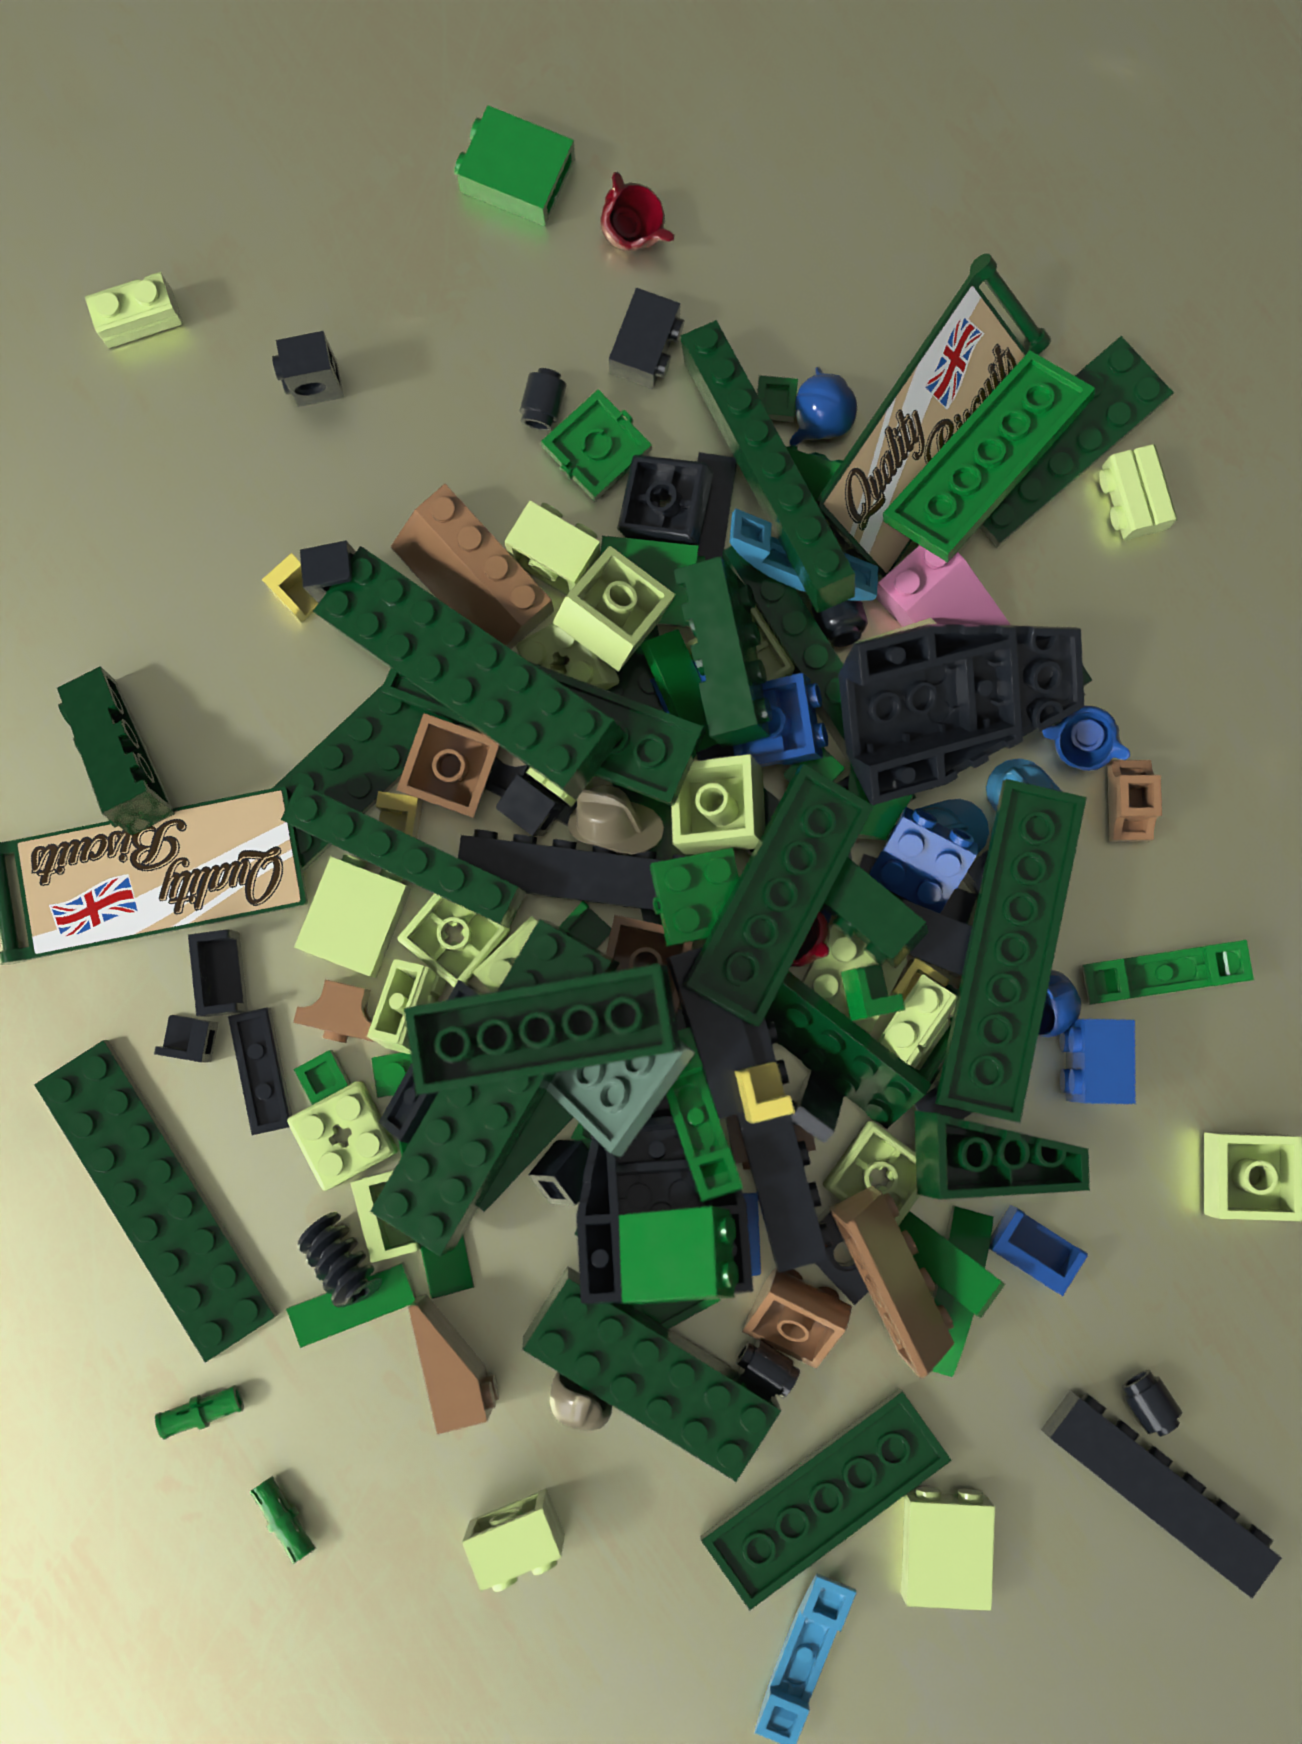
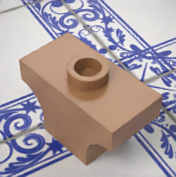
M1111 760L1107 764L1109 841L1149 842L1154 840L1155 823L1157 818L1162 816L1161 775H1154L1151 760Z
M325 980L319 999L310 1006L297 1007L293 1023L324 1030L322 1038L347 1043L348 1036L375 1042L367 1037L372 1023L367 1008L371 990Z

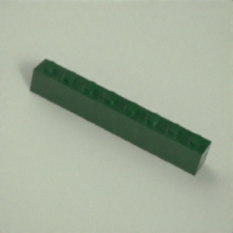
M717 320L681 335L684 364L766 518L772 523V529L815 610L819 613L855 597V573Z

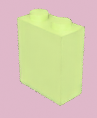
M344 854L342 860L330 856L294 948L376 978L411 888L402 884L403 878L382 868L379 875L365 870L367 862L353 856Z
M917 1487L916 1493L909 1492L905 1495L901 1595L907 1606L991 1611L995 1506L987 1496H983L982 1491L959 1489L958 1495L941 1494V1489L934 1487Z

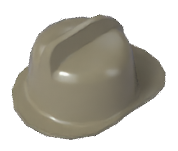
M600 785L590 790H583L577 798V808L570 815L568 822L570 834L577 841L626 854L643 853L652 849L662 839L664 830L662 820L654 810L631 802L626 793L612 785Z

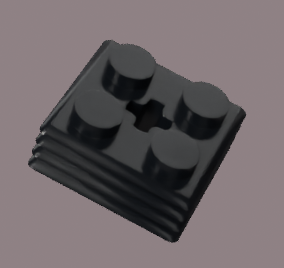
M634 455L617 529L626 538L698 546L713 472L705 462ZM668 495L672 497L670 503L661 507L659 505L660 501H666Z

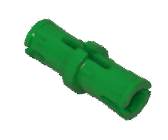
M236 1385L203 1398L200 1395L190 1398L187 1404L155 1414L157 1432L165 1440L195 1427L199 1430L207 1428L210 1422L236 1412H242L244 1410L242 1395L239 1388H236Z
M273 1476L249 1491L269 1523L266 1526L268 1531L275 1533L292 1564H295L316 1549L297 1518L299 1512L295 1506L291 1508Z

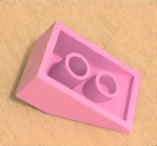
M919 545L878 582L876 599L902 627L928 618H932L937 624L1011 626L966 560L958 552L947 563Z

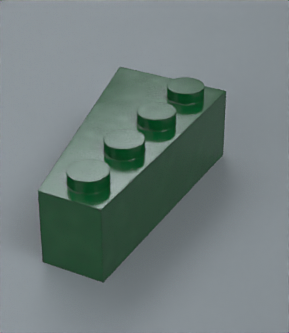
M721 556L675 569L677 585H682L686 589L689 600L688 603L681 604L684 619L687 622L689 621L691 630L698 643L690 645L693 661L699 673L706 678V680L698 684L710 737L722 748L770 737L768 722L773 720L770 702L763 694L762 684L767 682V675L761 659H758L756 646L761 645V637L757 624L754 621L752 622L750 609L755 608V598L750 585H745Z
M99 666L57 687L62 703L58 704L59 710L65 721L71 726L74 744L82 757L101 813L107 817L114 828L119 826L132 836L174 815L175 812L115 679Z
M915 1111L918 1195L944 1200L1090 1191L1088 1148L937 1113Z

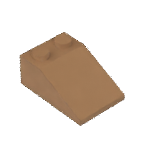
M427 1294L418 1296L408 1309L437 1434L487 1422L493 1408L496 1406L495 1400L499 1399L495 1376H487L485 1364Z

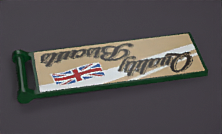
M988 253L980 255L972 262L968 278L816 500L824 518L864 561L878 566V577L884 578L893 570L912 542L911 539L883 522V512L1030 350L1040 354L1051 342V338L1045 329L1038 328L997 272V263ZM982 282H985L1025 336L1024 347L979 288Z
M281 786L173 808L174 815L132 836L119 826L114 828L109 821L0 842V938L2 944L0 965L16 964L32 959L305 906L308 903L296 830L294 826L280 820L290 801L289 790ZM11 854L15 855L29 947L19 948L5 856Z

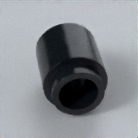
M539 368L538 372L529 373L519 410L522 414L521 422L524 425L536 430L550 431L553 423L558 421L567 384L560 379L561 374L557 371Z
M760 1339L753 1345L747 1342L736 1360V1364L740 1366L738 1376L772 1397L778 1395L784 1399L793 1389L800 1374V1369L793 1365L794 1361Z
M1145 1370L1136 1374L1122 1385L1126 1393L1124 1399L1147 1434L1156 1432L1161 1437L1172 1432L1180 1425L1178 1418L1181 1416L1182 1410L1159 1376L1154 1377L1150 1370Z

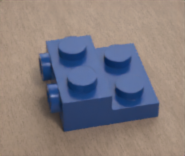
M803 673L768 680L762 684L764 697H767L773 714V720L768 722L770 737L733 746L734 755L750 754L761 767L775 764L786 766L823 758L822 747H827L829 741L825 724L823 722L818 723L815 708L822 707L819 685L817 683L811 684V679Z
M906 806L868 874L891 892L912 903L941 913L954 889L958 888L976 858L979 844L975 843L974 838L964 830L959 828H952L950 830L937 823L936 817L931 813L918 808L914 811Z

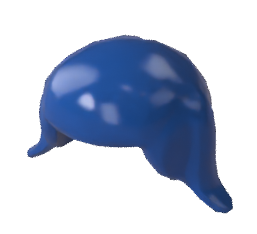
M816 367V375L808 378L801 385L795 401V414L799 429L789 440L791 446H796L804 440L840 437L851 429L857 416V400L842 376L824 374L820 367Z
M1084 705L1082 709L1067 716L1055 725L1042 730L1044 737L1055 741L1056 752L1060 759L1073 768L1084 771L1098 770L1106 766L1113 758L1126 760L1130 757V750L1122 745L1119 737V727L1114 717L1104 709L1096 706Z
M1051 970L1038 1034L1040 1037L1051 1038L1064 1033L1080 1016L1082 1004L1077 989L1071 980L1059 971Z

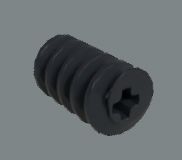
M331 1212L315 1221L305 1230L298 1241V1249L301 1253L307 1254V1264L315 1267L314 1275L317 1279L323 1281L324 1291L332 1294L331 1302L336 1307H347L361 1302L375 1293L382 1285V1279L375 1278L368 1281L367 1278L375 1270L374 1266L369 1264L361 1268L359 1267L366 1258L365 1252L350 1253L357 1246L358 1241L354 1237L342 1240L349 1232V1227L344 1224L334 1228L341 1215L338 1212Z

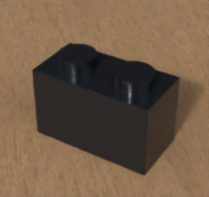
M636 287L609 356V373L653 389L657 377H665L671 361V355L667 354L671 341L676 343L679 341L685 320L680 318L681 303Z

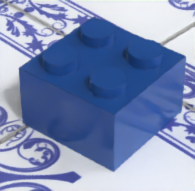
M1076 1019L1075 1023L1067 1031L1060 1034L1059 1037L1061 1052H1066V1069H1061L1060 1090L1061 1093H1066V1101L1092 1104H1136L1135 1020Z

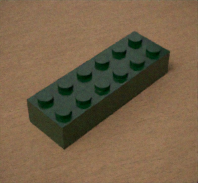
M663 964L404 1008L417 1095L681 1052L668 966Z
M568 1266L523 1335V1351L737 1482L781 1413L776 1396L768 1395L738 1376V1372L670 1329L668 1330L628 1304H581L580 1274Z

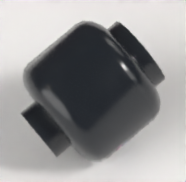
M846 600L817 613L812 604L813 618L829 643L835 647H844L857 642L868 625L862 601Z

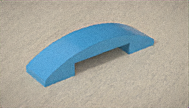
M735 508L731 518L729 541L732 547L748 563L765 575L792 588L806 592L779 540L771 536L772 523ZM844 553L855 573V597L849 600H874L877 597L878 566Z
M820 1574L815 1575L794 1617L773 1670L755 1726L756 1734L780 1744L797 1743L810 1711L809 1701L837 1631L841 1632L857 1593L856 1589Z

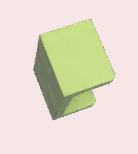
M394 1169L350 1182L371 1263L421 1249L420 1243L370 1212Z

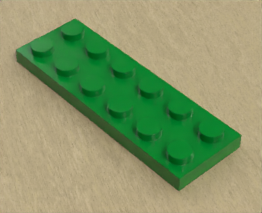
M1030 350L883 512V522L948 563L1093 400L1095 388Z

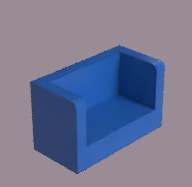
M1012 1205L1009 1206L992 1233L989 1245L991 1251L1061 1296L1065 1294L1088 1256L1087 1252L1072 1245Z

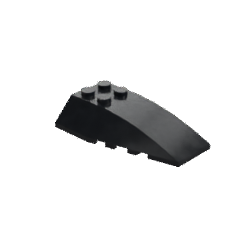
M927 624L854 643L838 674L846 754L869 803L872 805L946 785L957 779V774L968 767L977 768L989 761L988 756L1004 747L1010 749L1023 742L1025 735L1034 730L1041 732L1084 707L1081 629L1077 627Z
M666 1094L621 1157L611 1154L591 1135L590 1149L576 1215L581 1304H632L622 1303L619 1215L702 1207H717L730 1210V1217H732L736 1229L735 1240L732 1242L733 1261L738 1270V1282L734 1287L735 1294L754 1292L747 1206L742 1190L704 1202L701 1201Z

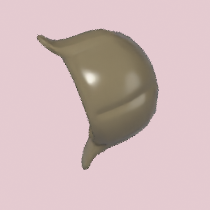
M559 1372L556 1373L551 1385L550 1406L557 1421L582 1431L602 1428L611 1417L612 1405Z

